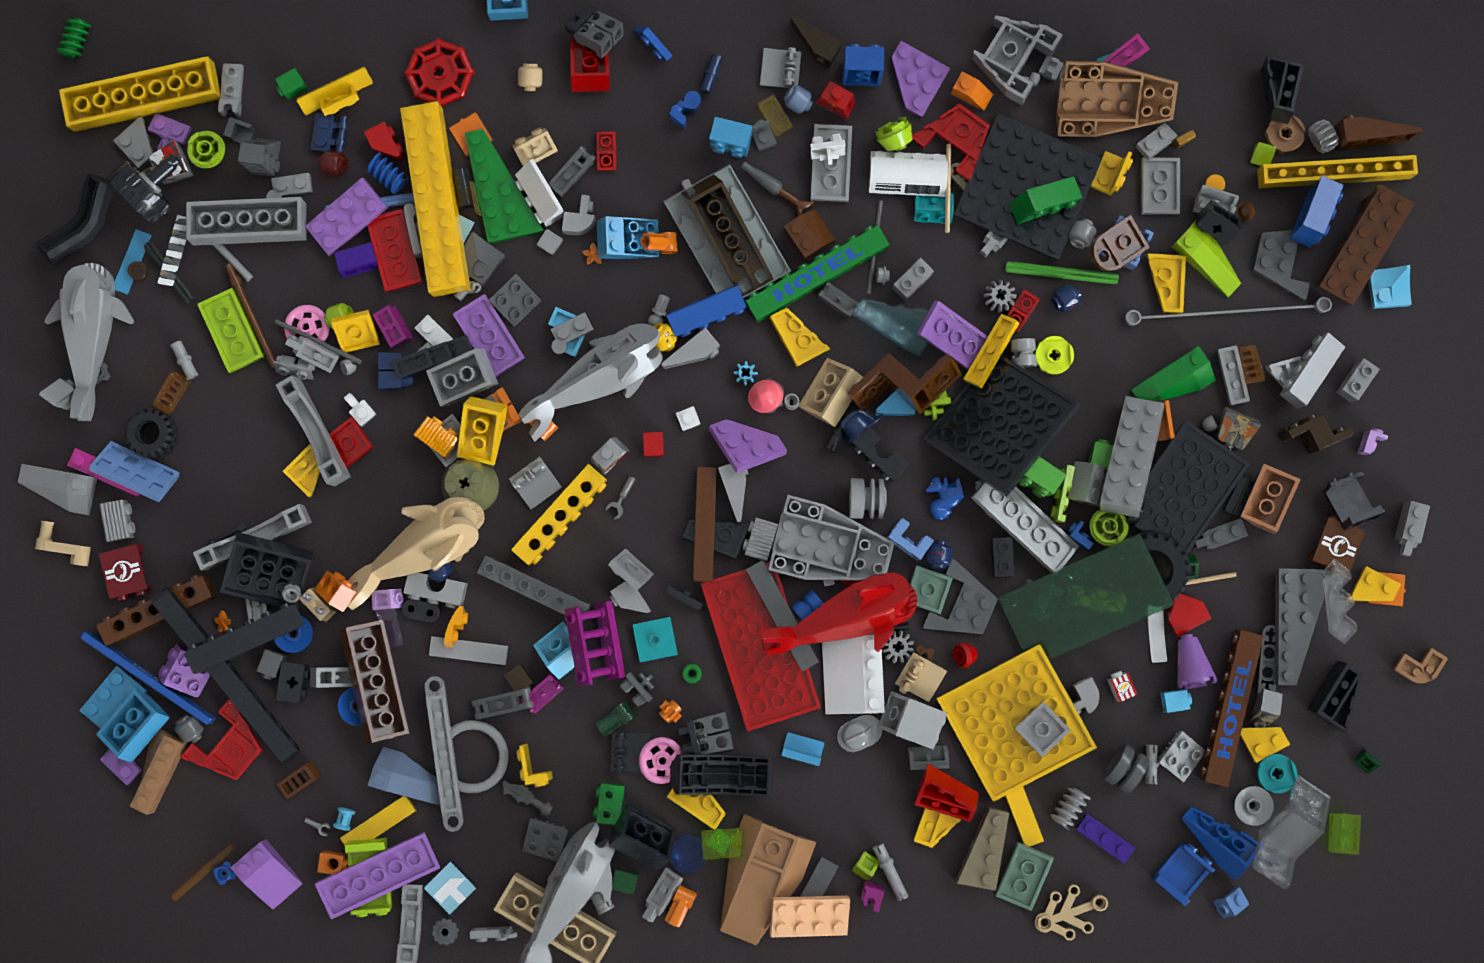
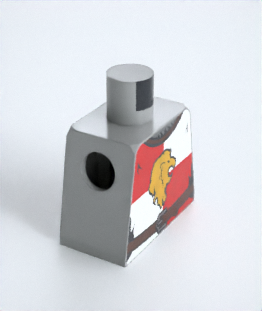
M175 140L170 141L151 154L149 159L152 167L144 170V173L148 174L164 158H167L172 153L180 160L181 165L177 166L176 170L162 183L169 184L194 176L180 144Z
M613 437L591 457L590 463L605 476L630 450L617 437Z

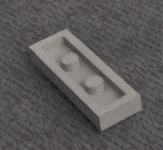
M1237 345L1216 350L1229 406L1249 402L1250 399Z

